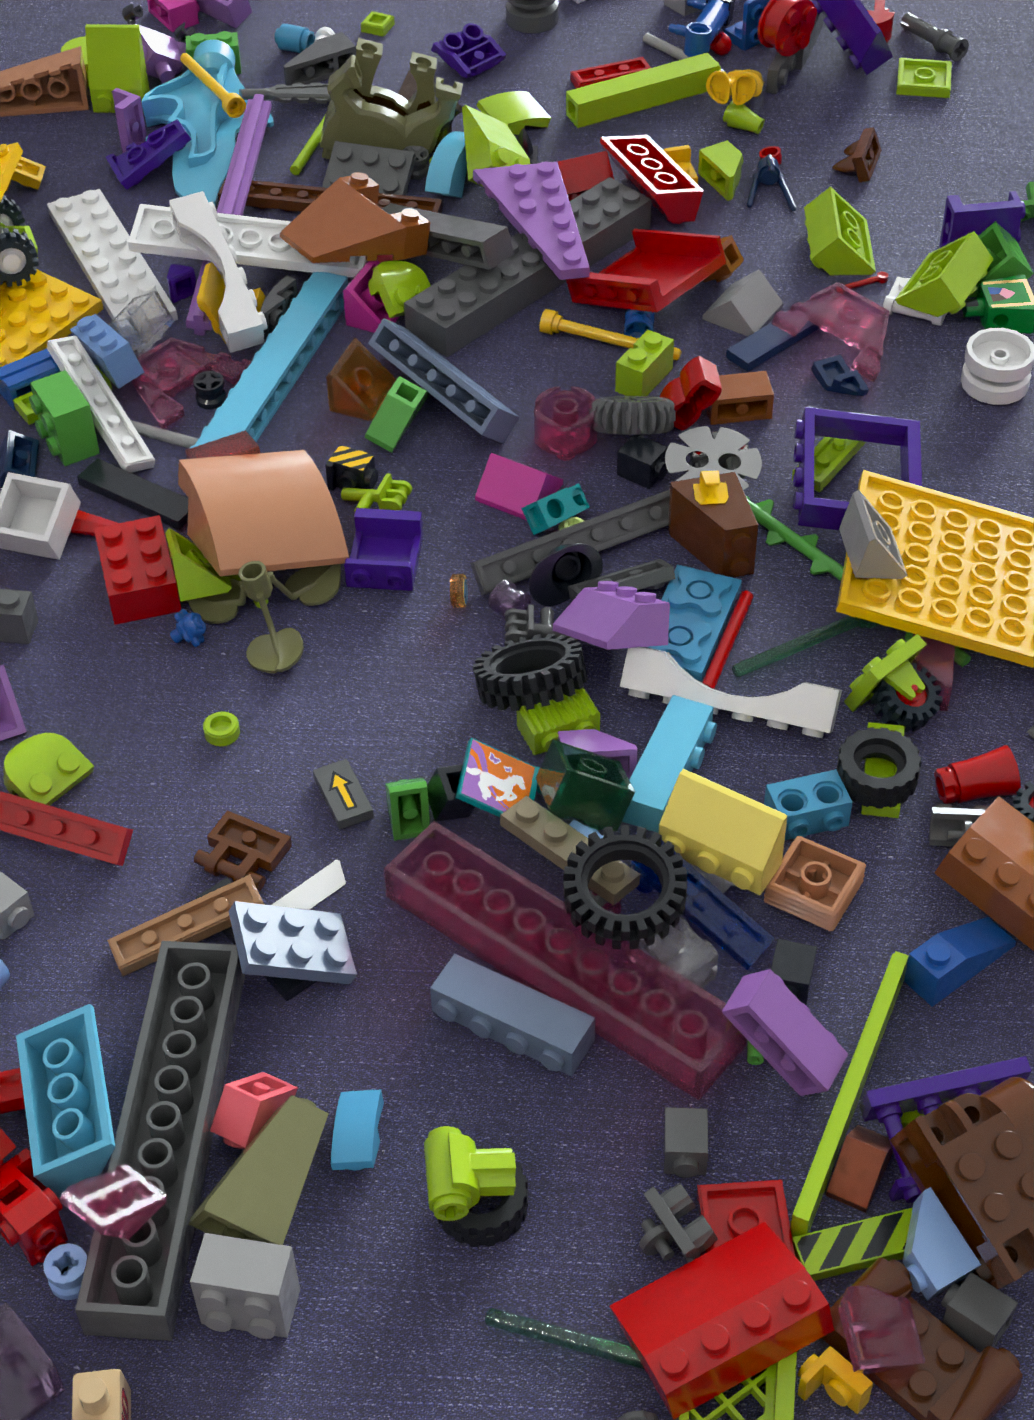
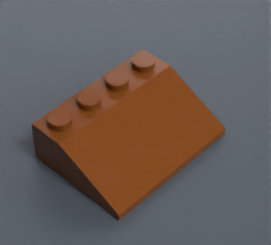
M998 796L948 852L934 873L1034 951V823Z

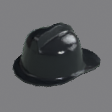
M581 543L575 545L563 544L552 549L544 559L537 563L531 573L529 591L533 599L543 606H554L569 600L568 586L601 576L603 561L599 552L592 546Z

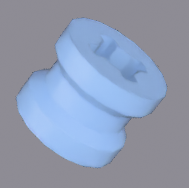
M67 1243L53 1248L47 1254L43 1263L44 1273L48 1279L50 1289L60 1299L73 1300L79 1296L87 1255L78 1245ZM69 1266L68 1270L62 1274L61 1271L65 1267Z

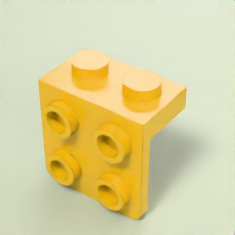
M211 262L205 265L197 295V304L199 309L205 312L211 321L215 333L219 334L225 342L220 331L218 310L223 301L226 287L222 276ZM257 288L253 291L257 300L256 309L258 312H261L266 296L261 288Z

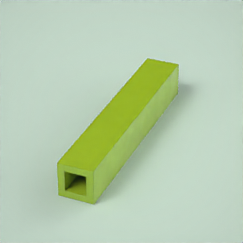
M708 53L569 90L566 91V116L577 128L705 93L707 92L706 82L709 75L721 70V66Z

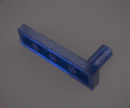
M683 859V867H686L687 896L683 914L748 970L775 938ZM632 861L629 867L640 874V883L636 889L642 893H649L655 889L661 894L662 885L652 869L642 863Z

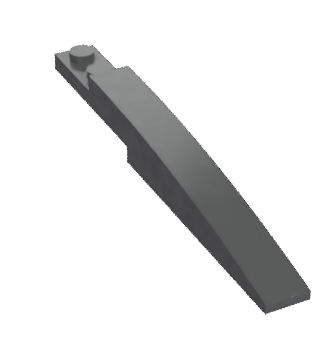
M823 12L816 16L814 28L810 35V42L806 48L800 49L791 56H782L777 53L768 68L766 93L777 94L781 85L786 84L790 71L793 72L794 68L802 70L822 29L823 19H825Z

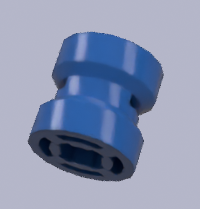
M626 309L624 335L640 338L647 330L654 332L655 312Z

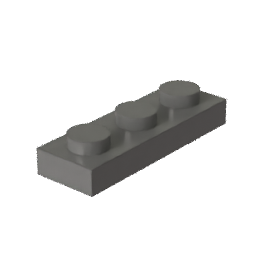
M660 558L570 585L568 590L570 599L573 601L583 588L598 587L599 581H614L619 583L618 587H635L637 590L643 588L658 589L663 587L665 582L676 578L674 567Z

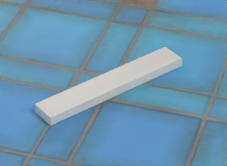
M70 336L48 340L47 350L60 371H67L89 403L93 423L120 467L130 473L154 468L155 458L78 337Z

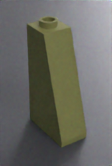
M291 1095L272 1114L191 1216L188 1225L209 1234L283 1245L329 1113L317 1108L308 1099L297 1098Z

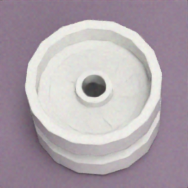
M988 328L978 331L969 338L966 345L965 363L961 374L962 388L969 396L976 400L992 405H1006L1019 401L1026 395L1029 389L1031 370L1034 365V344L1027 336L1006 328Z

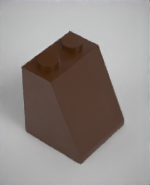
M736 473L719 474L720 483L727 484L729 498L726 504L700 505L695 500L693 484H699L700 477L671 482L669 535L715 574L732 578L754 574L758 523Z

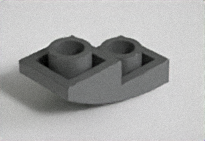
M288 275L273 287L262 304L261 312H263L268 327V329L264 330L265 336L273 332L281 315L286 313L292 299L298 295L296 279Z

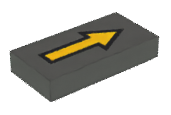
M347 759L313 770L314 780L339 830L374 818L373 809Z

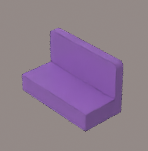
M115 88L112 94L122 153L127 151V145L133 142L137 145L145 142L147 133L141 97Z

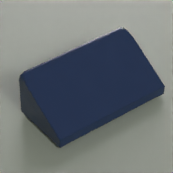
M11 430L8 431L0 448V487H3L8 472L35 477L39 440Z

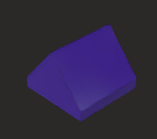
M170 264L166 278L170 301L175 303L194 294L196 277L193 267Z

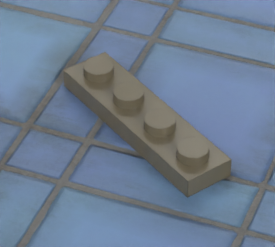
M525 796L500 815V826L563 870L567 866V858L570 853L576 854V845L581 840L588 845V838L528 796ZM620 860L612 861L600 867L593 874L588 888L614 906L639 886L640 874Z

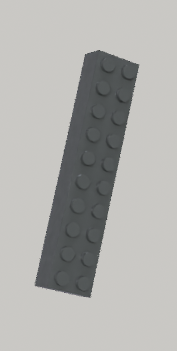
M611 177L570 201L589 267L633 240L631 230L650 229L651 199ZM517 233L511 237L514 254L490 270L465 265L404 302L405 326L428 346L449 357L566 282V279L560 280L543 261L541 252L529 245L528 237L524 233Z
M161 941L116 1133L115 1149L111 1155L75 1309L84 1335L173 1340L195 1227L188 1224L191 1216L200 1205L214 1135L210 1129L222 1095L245 974H242L236 945Z

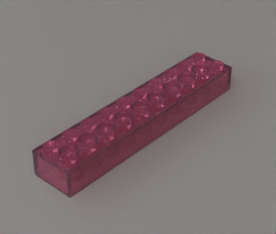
M435 821L384 868L386 895L388 898L515 981L595 1017L596 1034L697 1100L702 1098L746 1046L747 1039L722 1013L726 1005L725 1002L642 950H630L629 942L621 941V950L612 949L611 939H606L604 946L596 944L594 933L587 939L581 934V925L575 928L572 924L571 913L567 914L565 902Z

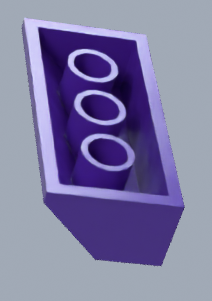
M812 0L817 9V14L819 15L823 12L826 18L823 19V22L831 33L836 31L839 35L836 37V40L842 50L848 49L851 55L848 57L856 70L861 67L867 76L893 57L882 31L860 0Z

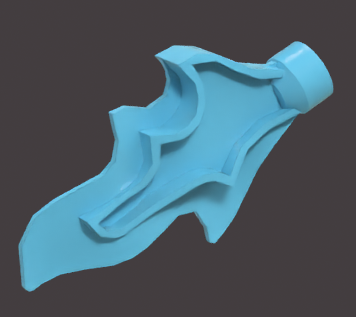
M206 40L196 47L193 59L228 93H237L239 95V89H245L235 73V54L229 45L219 40ZM188 69L181 76L147 92L141 101L147 127L159 124L167 125L178 119L192 139L182 150L173 154L172 177L176 194L179 197L203 191L208 202L213 201L216 206L218 192L228 173L236 144V135L240 130L244 113L238 118L230 117L222 109V101ZM271 114L269 115L266 127L274 126Z

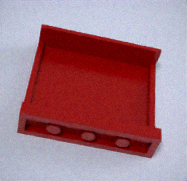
M633 229L631 232L636 246L634 249L599 273L590 272L589 277L566 279L573 303L657 313L727 262L720 236Z

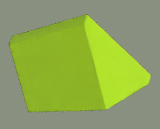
M168 528L165 535L180 601L228 593L232 588L229 576H219L193 542Z

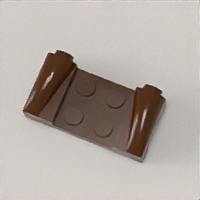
M878 1258L830 1307L834 1331L823 1336L822 1339L917 1420H990L1018 1393L1023 1379L1018 1359L1005 1348L996 1349L987 1346L981 1353L976 1351L911 1297L913 1289L910 1282L911 1276L902 1263L894 1259L888 1261L884 1258Z

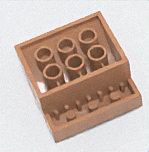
M305 450L179 460L178 485L189 497L187 535L219 576L239 575L240 568L250 561H260L265 565L267 571L344 564L345 559L349 558L342 526L328 487L317 466Z

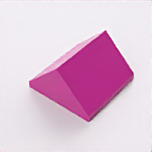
M378 260L367 261L343 290L346 325L375 333L383 318L394 323L399 318H389L380 294L373 296L370 294L368 282L373 275L372 269L380 264Z
M491 453L478 486L475 501L526 520L521 508L557 492L563 485V479Z

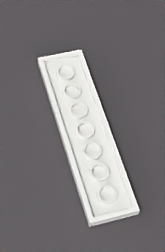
M100 189L88 190L76 196L59 198L54 202L47 203L50 217L99 299L102 300L105 309L121 336L178 320L175 307L141 253L129 251L128 241L130 236Z
M147 204L139 205L128 241L129 251L210 261L195 248L181 242L172 222L170 207ZM217 213V223H223L226 230V243L228 246L233 245L237 256L236 264L311 273L328 272L355 277L366 263V256H350V262L312 263L280 238V232L292 221Z

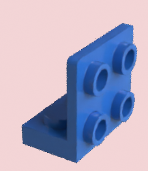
M770 0L745 1L743 21L724 29V33L729 36L732 44L744 51L760 44L758 24L761 14Z

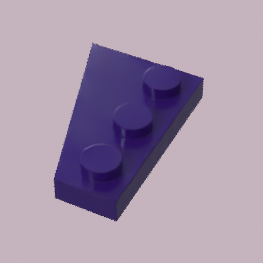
M176 119L150 133L147 141L139 145L133 142L126 146V152L119 156L112 153L106 156V159L120 183L128 190L131 186L140 183L143 177L154 168L160 167L172 154L182 150L192 139L184 126Z

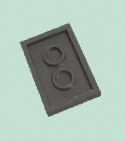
M335 141L322 187L329 188L338 178L351 176L354 172H361L367 174L370 179L379 184V193L406 195L416 160L415 153L412 151Z

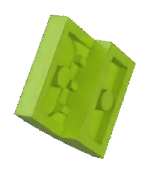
M512 91L499 93L479 100L476 105L482 113L506 123L511 132L517 135L524 129L525 125L548 128L551 117L529 92Z

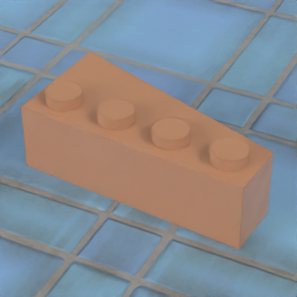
M81 46L0 71V117L89 110L90 91Z

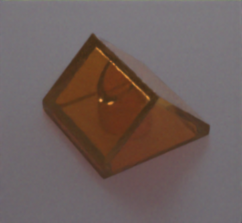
M357 338L350 342L326 376L330 411L370 421L377 414L387 393L397 380Z

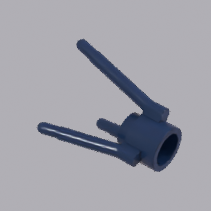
M768 154L757 164L758 172L753 175L747 207H752L760 182L766 185L778 182L791 210L796 211L793 198L784 181V175L780 173L779 163L771 154Z

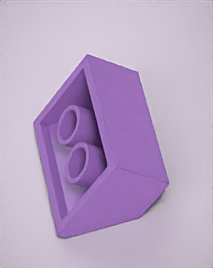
M599 581L598 587L582 589L553 623V631L607 650L668 645L670 603L656 599L655 593L637 592L635 587H618L619 583L614 581Z

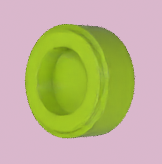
M229 712L213 713L203 723L205 739L214 746L230 745L240 735L238 719Z

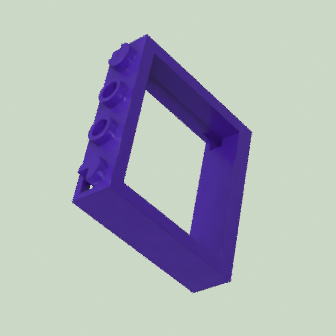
M805 407L802 420H796L794 438L799 439V443L795 445L793 462L799 463V467L795 468L793 487H798V492L794 494L793 508L798 509V526L839 530L849 504L847 501L814 498L815 436L900 446L901 481L922 486L920 421Z

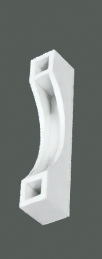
M203 191L169 200L172 222L181 242L205 255L216 266L224 280L226 288L218 315L220 331L229 352L232 353L265 343L264 330L268 329L266 318L263 312H258L256 309L257 300L252 289L248 290L246 287L247 278L243 267L238 268L236 265L237 256L233 245L228 246L226 243V230L223 223H217L216 219H218L213 201L208 202Z
M647 647L628 648L620 687L629 688L628 695L649 699L650 693L663 696L662 703L668 704L672 695L712 706L714 707L713 714L718 715L719 709L732 711L731 718L741 721L753 722V717L768 719L766 726L782 730H788L789 724L803 727L802 734L823 738L824 732H833L842 693L840 689L805 682L788 691L771 696L745 697L730 695L712 689L693 678L679 666L669 652Z

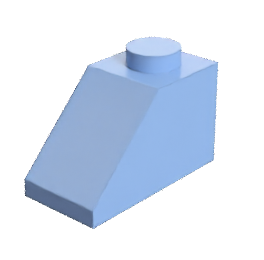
M931 1187L924 1190L913 1203L902 1261L910 1273V1282L913 1289L918 1293L922 1292L927 1301L950 1288L954 1282L958 1283L967 1278L970 1272L973 1273L981 1265Z

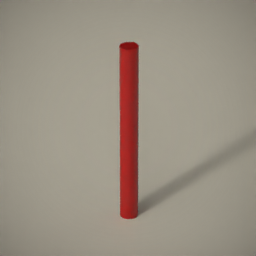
M745 590L741 592L702 681L703 684L712 689L716 687L754 598L750 591Z

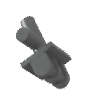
M528 604L527 610L509 609L505 612V642L512 640L516 643L519 642L520 637L526 636L527 640H530L533 635L541 634L542 638H545L548 634H555L556 638L564 635L553 631L554 611L550 607H544L540 610V624L534 623V605Z

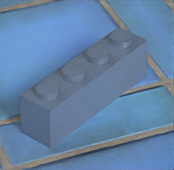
M455 953L430 987L432 1011L441 1019L448 1022H457L469 1028L479 1037H489L505 1045L515 1054H525L540 1061L546 1068L552 1071H561L573 1076L595 1041V1017Z

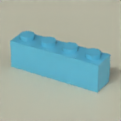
M672 695L620 797V821L659 833V823L679 773L682 769L692 772L693 768L699 769L704 758V746L706 743L711 744L717 729V723L712 722L714 707Z

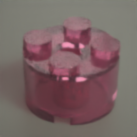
M561 386L543 391L536 398L534 407L535 443L544 451L554 454L558 459L564 461L571 460L575 455L590 449L597 442V431L594 430L595 411L590 413V410L592 411V403L596 401L595 397L587 390L571 386V391H561Z

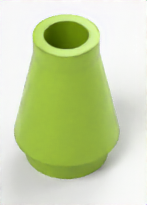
M733 101L729 103L723 115V121L727 123L728 127L750 131L755 134L761 132L765 123V119L759 117L744 104L736 105Z

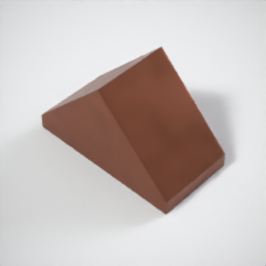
M859 1125L846 1135L826 1196L866 1213L893 1154L889 1138Z

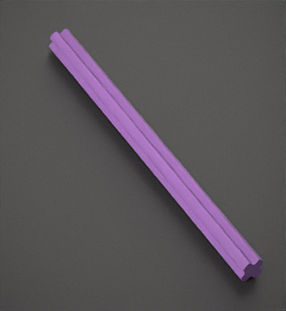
M254 94V98L247 101L217 213L243 216L272 108L271 101H264V95ZM203 260L186 319V327L194 329V334L200 336L205 335L206 330L212 331L211 321L206 313L199 309L197 304V295L205 265L211 263L208 260Z

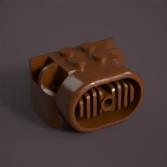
M1011 1077L981 1095L973 1093L959 1095L943 1103L925 1116L920 1115L913 1119L890 1139L920 1191L923 1192L929 1187L932 1188L981 1265L973 1274L996 1289H1000L1020 1279L1022 1275L1034 1269L1033 1083L1021 1077Z

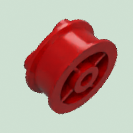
M770 0L765 6L758 24V39L760 43L767 48L775 47L776 51L782 56H791L800 49L806 48L814 28L817 9L810 0Z

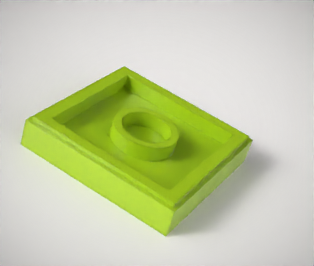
M899 58L896 95L950 98L952 62Z

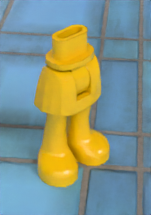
M751 69L734 70L729 73L721 70L715 71L709 75L706 82L707 92L717 103L725 104L732 95L733 103L736 105L746 103L753 96L758 97L762 93L764 85L761 73Z

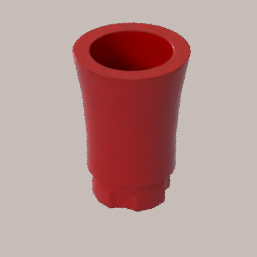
M1007 745L967 760L951 763L948 767L938 768L934 771L936 790L944 804L956 801L963 803L995 796L1017 795L1016 792L1021 788L1018 765L1011 749Z

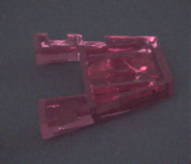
M836 282L813 294L810 300L804 303L799 301L793 304L790 310L786 312L781 310L775 314L771 324L794 337L807 321H810L819 326L821 330L830 332L844 340L846 344L860 349L861 352L855 358L850 369H857L859 374L873 382L877 379L881 369L880 360L883 356L884 348L882 347L886 336L889 310Z
M171 337L137 358L145 373L133 379L131 383L159 426L164 429L185 416L183 405L171 397H174L178 392L191 385L197 374L205 371H216L234 385L240 380L243 370L247 369L252 361L243 359L242 362L231 359L230 354L219 352L216 355L205 352V347Z

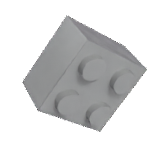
M205 1233L190 1279L201 1324H205L208 1328L219 1332L236 1329L248 1331L253 1336L262 1339H271L274 1336L287 1338L300 1292L292 1247Z

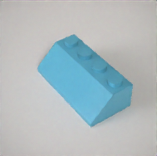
M91 1004L16 1035L33 1175L44 1186L50 1188L57 1197L96 1182L115 1149L95 1012Z

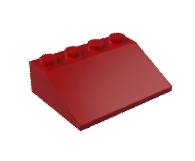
M765 1221L610 1305L613 1315L673 1420L834 1331L828 1301L806 1268Z

